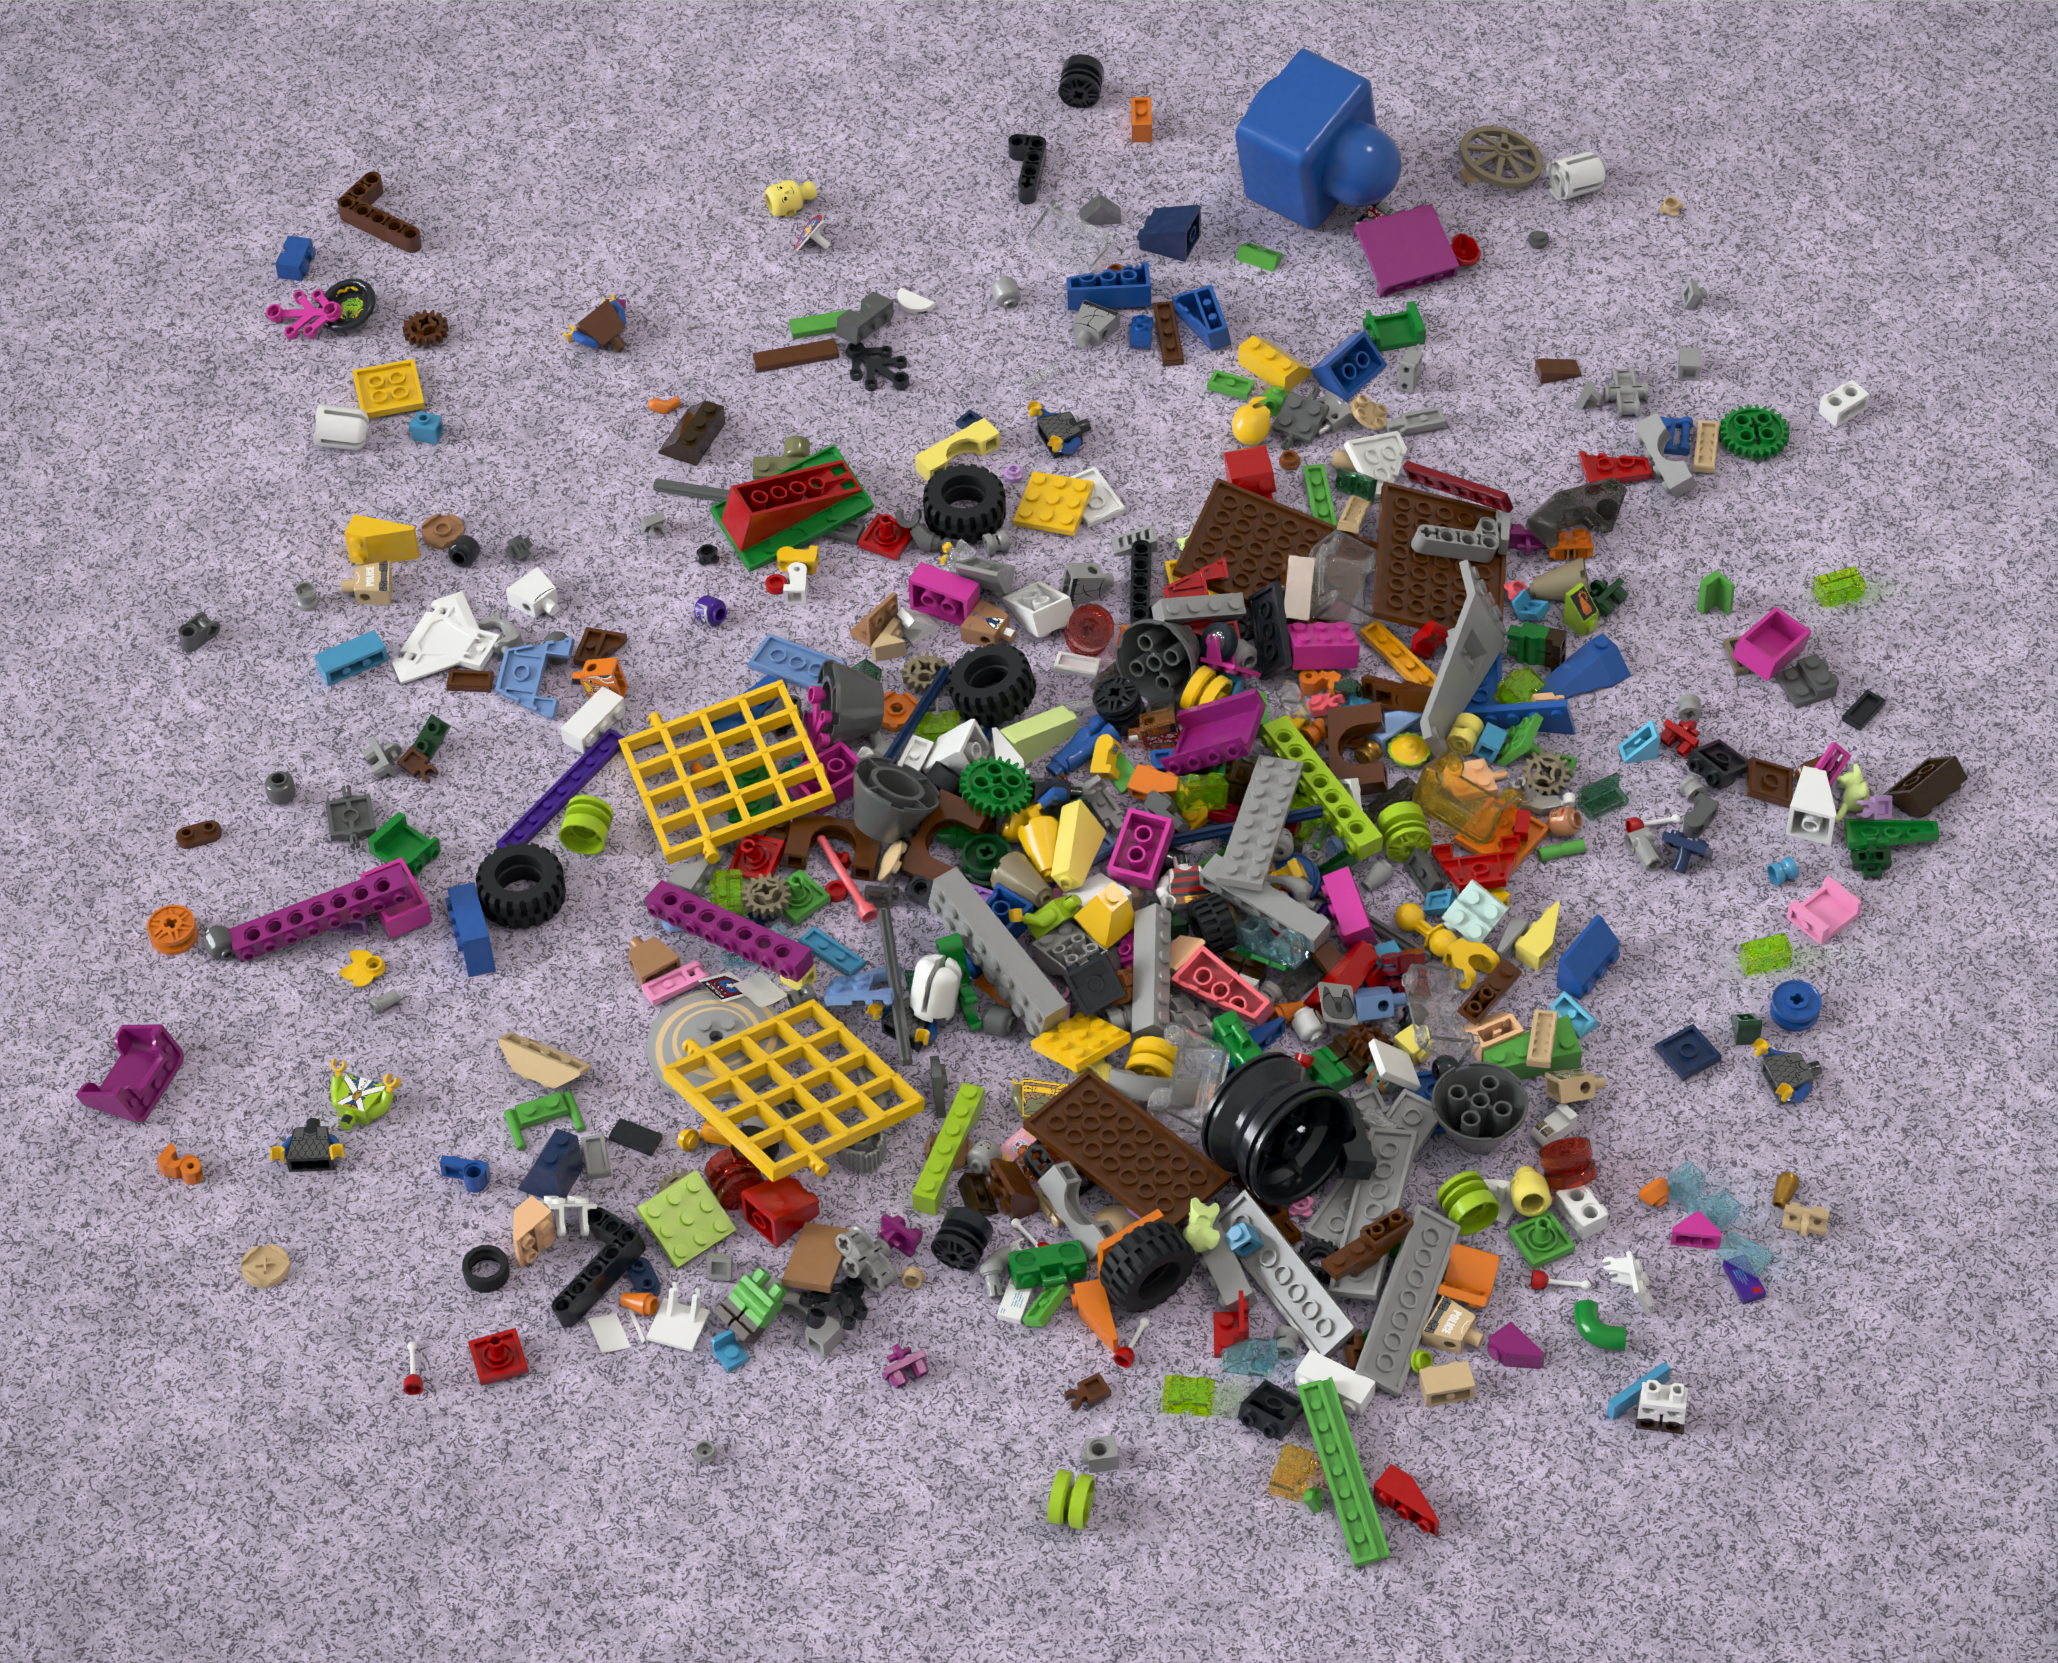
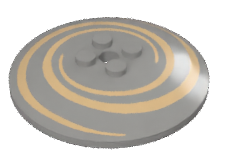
M709 989L698 990L682 996L668 1005L651 1026L646 1046L651 1071L667 1090L683 1098L663 1079V1067L688 1056V1053L682 1049V1044L686 1039L693 1038L704 1049L717 1043L710 1040L714 1036L722 1037L721 1040H724L777 1016L779 1013L771 1005L758 1007L746 996L722 1002ZM777 1034L756 1042L768 1055L788 1046ZM741 1050L719 1059L731 1071L753 1062ZM705 1066L683 1075L695 1088L717 1079ZM764 1074L745 1084L754 1092H758L773 1079ZM728 1091L709 1101L712 1104H721L740 1099L731 1091Z

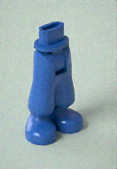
M1093 715L1088 721L1089 725L1080 728L1071 741L1051 758V763L1045 768L1054 777H1057L1062 772L1067 775L1093 758L1095 743L1099 736L1108 734L1121 745L1120 735L1110 723L1106 724L1101 716Z

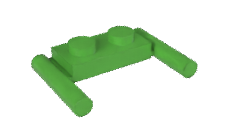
M566 1091L563 1095L557 1092L515 1105L514 1110L507 1109L504 1111L518 1151L527 1148L520 1129L548 1122L568 1114L571 1115L578 1133L586 1130L572 1091Z

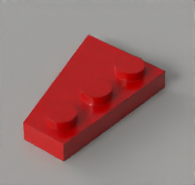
M1579 451V460L1589 488L1652 479L1653 472L1647 457L1621 455L1617 458L1607 457L1606 453H1599L1598 456Z

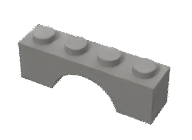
M1655 412L1636 423L1635 427L1638 432L1635 436L1640 445L1645 444L1647 447L1643 451L1649 461L1654 460L1655 465L1652 467L1657 476H1662L1665 480L1661 484L1667 494L1671 492L1675 498H1678L1696 488L1698 484L1684 460L1670 461L1664 458V448L1672 437L1659 414Z
M1242 592L1163 598L1151 607L1154 620L1180 625L1202 619H1211L1222 623L1238 621L1246 614Z
M713 816L707 821L710 832L732 825V823ZM738 839L717 847L720 860L714 864H709L705 856L690 864H678L667 879V882L700 897L704 891L705 884L708 880L713 879L716 868L719 864L724 863L727 852L730 848L736 846Z
M1066 1161L1055 1164L1037 1182L1056 1209L1057 1214L1069 1228V1232L1076 1240L1080 1241L1085 1255L1089 1260L1098 1258L1097 1244L1117 1232L1109 1220H1093L1083 1211L1079 1201V1188L1082 1180L1071 1163Z
M771 1275L772 1277L765 1284V1287L769 1290L774 1282L782 1285V1279ZM783 1286L787 1290L786 1295L781 1301L785 1306L781 1311H778L777 1315H794L802 1319L807 1325L806 1316L810 1307H804L799 1303L801 1292H795L790 1287ZM814 1304V1305L811 1306V1307H814V1306L820 1307V1306L817 1305V1304ZM828 1315L825 1324L819 1329H813L807 1325L805 1330L806 1345L825 1358L844 1339V1331L840 1326V1320Z

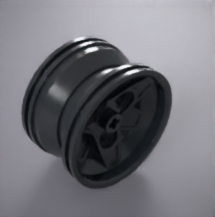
M1268 1052L1243 1063L1218 1088L1204 1115L1201 1129L1202 1146L1208 1158L1220 1168L1230 1173L1240 1174L1247 1188L1263 1202L1272 1206H1286L1311 1195L1337 1169L1336 1161L1342 1145L1351 1141L1354 1127L1353 1111L1347 1099L1328 1085L1311 1081L1306 1068L1294 1058L1282 1052Z

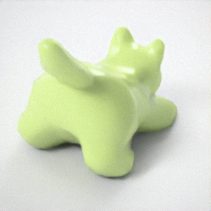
M1858 764L1853 766V772L1849 771L1843 776L1836 778L1841 782L1838 785L1839 788H1845L1843 804L1836 815L1835 821L1844 818L1848 810L1854 813L1862 812L1863 805L1857 804L1858 800L1869 801V789Z
M1196 1197L1191 1199L1190 1212L1188 1213L1190 1218L1187 1227L1183 1231V1236L1193 1247L1195 1255L1197 1252L1214 1249L1220 1239L1219 1231L1212 1229L1220 1211L1219 1205L1213 1203L1207 1207L1206 1204L1201 1203Z

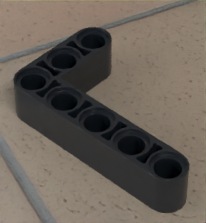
M1146 540L1135 541L1131 549L1130 625L1140 620H1154L1151 608L1153 605H1150L1151 544Z
M602 1207L587 1211L588 1225L592 1234L597 1239L606 1243V1246L564 1288L551 1304L555 1316L564 1327L575 1325L646 1249L640 1233L633 1225Z

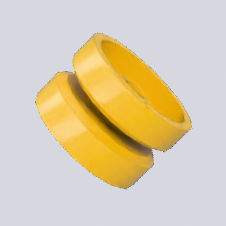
M1205 665L1201 666L1188 682L1181 697L1180 708L1184 710L1228 697L1232 690V680L1223 675L1216 677L1213 669Z
M1154 1036L1141 1037L1132 1044L1129 1059L1124 1070L1134 1071L1138 1075L1176 1079L1182 1062V1054L1178 1047L1163 1038Z

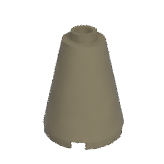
M1578 558L1533 578V583H1529L1531 596H1536V600L1565 601V594L1580 582L1585 585L1590 594L1588 575L1583 558Z
M1016 851L1008 853L1000 859L1001 865L998 869H993L991 875V886L993 889L998 882L1038 908L1044 907L1052 900V889L1025 855Z

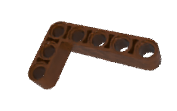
M371 171L366 173L337 200L339 216L342 221L408 253L418 252L422 248L420 231L417 227L372 206L384 191L382 178L378 172Z

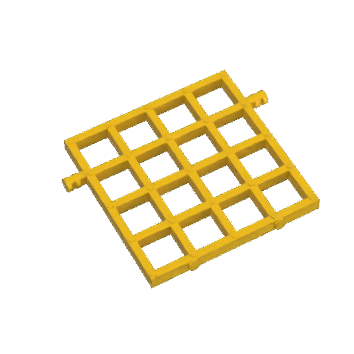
M782 679L664 723L659 712H653L648 716L651 728L618 740L668 865L702 852L706 861L709 864H714L720 860L717 850L718 846L836 802L833 791L825 776L826 771L823 763H820L799 718L800 714L797 705L793 704ZM781 697L786 709L754 720L750 707ZM740 711L742 712L746 724L715 735L710 722ZM791 723L793 724L798 736L766 747L761 734ZM699 726L703 727L707 736L706 739L677 750L675 749L671 739L672 736ZM751 738L754 739L758 751L729 762L726 761L722 749ZM663 740L668 753L639 764L635 763L632 751ZM803 750L805 751L810 762L809 764L778 774L773 763L774 761ZM714 753L719 764L718 766L687 777L682 764ZM765 765L770 776L769 779L738 789L733 776ZM673 767L675 768L679 778L678 781L647 792L642 780L643 778ZM817 778L822 791L790 802L785 789ZM723 780L726 781L731 793L698 804L693 791ZM777 792L782 806L750 817L745 805L746 803ZM686 795L691 808L658 819L653 806ZM737 807L742 821L710 832L705 821L706 818ZM697 822L702 836L673 847L669 846L665 836L666 833Z
M815 999L704 1049L693 1038H688L682 1044V1049L688 1053V1056L663 1067V1079L772 1182L806 1166H809L818 1177H823L830 1169L829 1165L822 1160L823 1158L924 1111L925 1099L905 1082L899 1073H895L844 1026L842 1021L834 1018ZM812 1017L824 1028L820 1032L803 1038L791 1026ZM777 1034L789 1045L768 1055L756 1042ZM838 1041L850 1052V1054L840 1059L829 1062L817 1050ZM741 1050L753 1061L748 1065L731 1071L719 1059ZM802 1057L816 1069L794 1079L782 1066ZM865 1065L877 1078L857 1087L844 1074ZM705 1066L717 1079L695 1088L683 1077V1075ZM767 1074L779 1087L758 1096L745 1084ZM829 1081L842 1094L821 1104L808 1091ZM891 1089L905 1101L883 1111L871 1098ZM731 1091L743 1102L742 1104L722 1113L709 1101L714 1097ZM793 1098L806 1110L790 1119L784 1120L772 1107ZM856 1106L869 1118L847 1128L834 1115ZM757 1115L770 1128L748 1138L735 1125ZM820 1123L833 1135L811 1145L798 1132ZM784 1140L796 1153L775 1163L762 1149Z

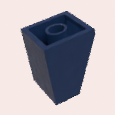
M1186 205L1155 208L1152 214L1147 216L1143 229H1140L1138 232L1139 249L1186 262L1201 236V206Z
M556 1128L533 1162L518 1190L544 1199V1196L566 1198L583 1170L578 1136Z

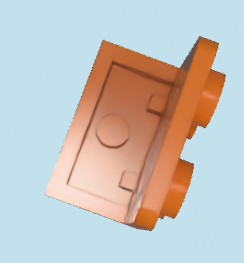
M1458 1243L1454 1244L1444 1281L1439 1285L1437 1294L1443 1295L1454 1302H1457V1300L1467 1302V1306L1471 1308L1481 1309V1306L1486 1307L1492 1295L1500 1263L1499 1255Z

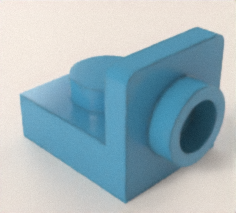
M1453 889L1427 892L1424 906L1425 914L1427 916L1444 914L1458 896Z
M732 1329L720 1332L711 1340L713 1354L728 1373L749 1362V1356L737 1342L735 1332Z

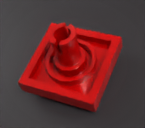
M877 513L859 539L858 548L897 561L913 538L910 533L912 529L911 527L905 528L900 526L897 520L890 514Z
M757 834L742 837L727 872L730 876L750 880L752 877L757 880L759 879V874H762L764 878L767 877L768 873H771L773 878L785 851V841Z
M516 1328L468 1341L481 1386L529 1373Z

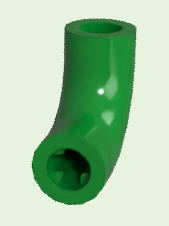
M1581 1300L1574 1304V1319L1577 1330L1587 1342L1601 1349L1625 1351L1626 1328L1624 1326L1604 1324L1599 1319L1598 1304L1595 1301Z

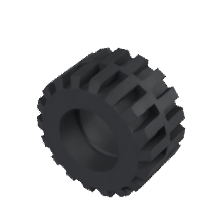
M1213 892L1188 902L1187 915L1195 938L1206 941L1204 946L1215 955L1225 951V949L1237 946L1238 936L1234 919L1226 902L1218 893Z

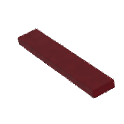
M1406 461L1403 465L1409 481L1510 513L1514 508L1506 492L1410 461Z

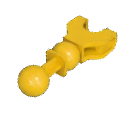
M1408 902L1397 908L1395 912L1397 926L1405 932L1417 931L1425 937L1424 948H1430L1435 956L1443 958L1442 963L1449 969L1448 976L1450 980L1459 987L1469 989L1475 985L1476 971L1474 969L1490 974L1500 963L1499 956L1487 945L1479 942H1469L1462 937L1457 939V936L1452 931L1444 929V924L1442 923L1433 928L1424 921V912L1419 905Z

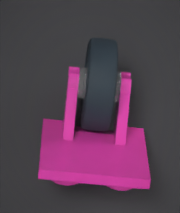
M1216 622L1210 624L1204 630L1200 640V648L1204 657H1201L1200 661L1208 663L1207 667L1233 675L1238 674V676L1246 679H1251V676L1261 677L1259 672L1235 665L1234 653L1238 646V636L1233 627L1226 623Z

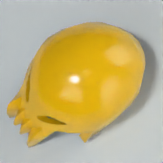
M1254 397L1250 403L1239 407L1232 419V432L1235 438L1242 444L1257 446L1268 435L1271 428L1270 410L1264 404H1260L1267 397Z

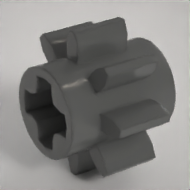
M520 534L507 541L509 547L505 551L509 558L515 556L518 561L531 554L529 548L533 544L529 537L523 539Z

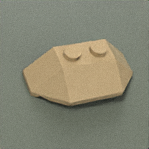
M509 1032L498 1039V1044L513 1072L522 1075V1078L539 1082L545 1088L555 1089L591 1070L592 1065L582 1059L530 1038L518 1036L513 1032Z

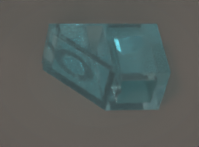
M1251 1337L1222 1349V1372L1271 1378L1278 1361L1277 1340Z

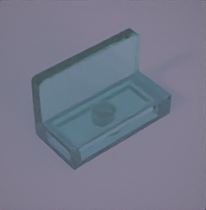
M1731 1230L1728 1231L1716 1252L1718 1258L1756 1278L1760 1277L1766 1265L1771 1266L1775 1260L1771 1251Z

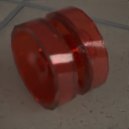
M1585 1137L1558 1139L1548 1143L1539 1150L1541 1166L1545 1168L1544 1177L1550 1189L1565 1190L1588 1184L1598 1176L1595 1160L1591 1158L1593 1150L1589 1139Z

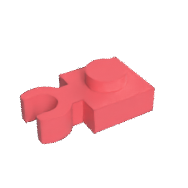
M1331 693L1313 695L1306 709L1311 711V717L1327 716V709L1341 707L1339 704L1346 703V699L1342 694L1332 696Z

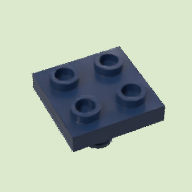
M1671 830V833L1664 831L1661 839L1668 846L1679 850L1671 869L1682 874L1686 873L1691 855L1711 860L1714 853L1709 848L1710 844L1706 843L1707 841L1693 837V840H1689L1684 833L1676 830Z

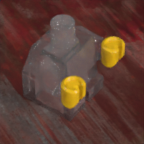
M963 539L957 542L956 548L950 542H947L942 546V550L950 554L943 555L940 558V563L945 565L942 570L958 575L955 568L956 563L971 557H977V552Z

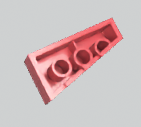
M1203 945L1194 952L1171 978L1176 988L1226 1012L1235 1010L1239 1018L1258 1027L1263 1025L1275 1011L1272 1003Z

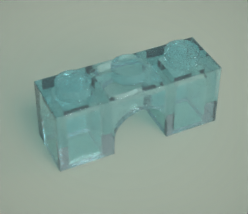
M1251 914L1236 927L1242 950L1261 955L1292 969H1296L1309 957L1305 935L1285 928L1276 936L1271 931L1267 920Z
M1687 1160L1668 1175L1667 1182L1670 1196L1681 1201L1692 1214L1699 1210L1722 1232L1739 1218L1741 1203L1724 1189L1714 1196L1702 1194L1700 1191L1704 1188L1706 1174Z

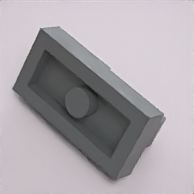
M1415 848L1404 865L1426 898L1427 892L1442 890L1446 882L1441 881L1439 878L1441 874L1434 870L1422 848Z

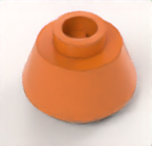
M1658 1177L1639 1191V1199L1650 1207L1656 1205L1659 1208L1669 1201L1667 1196L1670 1195V1189L1667 1179L1663 1177Z

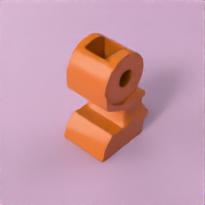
M1313 669L1302 670L1299 674L1300 691L1305 695L1313 696L1327 689V694L1331 693L1332 696L1340 693L1342 688V674L1336 673L1335 670L1330 672L1321 670L1320 673Z
M171 1142L157 1158L159 1171L164 1174V1177H173L176 1180L182 1177L183 1181L189 1185H195L203 1178L199 1159L191 1154L178 1159L175 1145Z

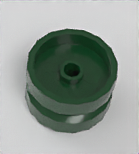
M980 834L966 841L961 854L962 874L969 883L994 891L991 886L992 871L994 868L998 869L1001 865L999 861L1002 857L1012 852L1009 843L995 834Z

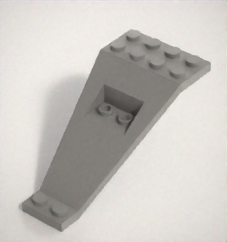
M1468 560L1459 562L1467 597L1456 627L1447 631L1449 636L1446 638L1448 648L1420 720L1423 739L1439 764L1447 761L1446 752L1449 750L1446 739L1457 716L1463 713L1505 645L1503 634H1506V629L1503 622L1499 619L1502 617L1501 610L1498 604L1494 605L1495 602L1491 592L1487 593L1484 580H1479L1480 576L1475 566L1472 567Z

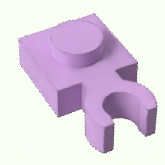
M1891 795L1869 796V801H1857V804L1863 805V811L1856 813V816L1872 820L1892 819Z

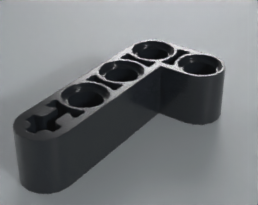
M1014 134L1008 139L1009 157L1015 161H1023L1018 181V199L1022 204L1030 205L1037 199L1047 158L1046 140L1041 136Z

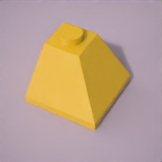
M1113 881L1075 914L1074 919L1093 940L1105 949H1109L1134 928L1135 913L1129 898Z

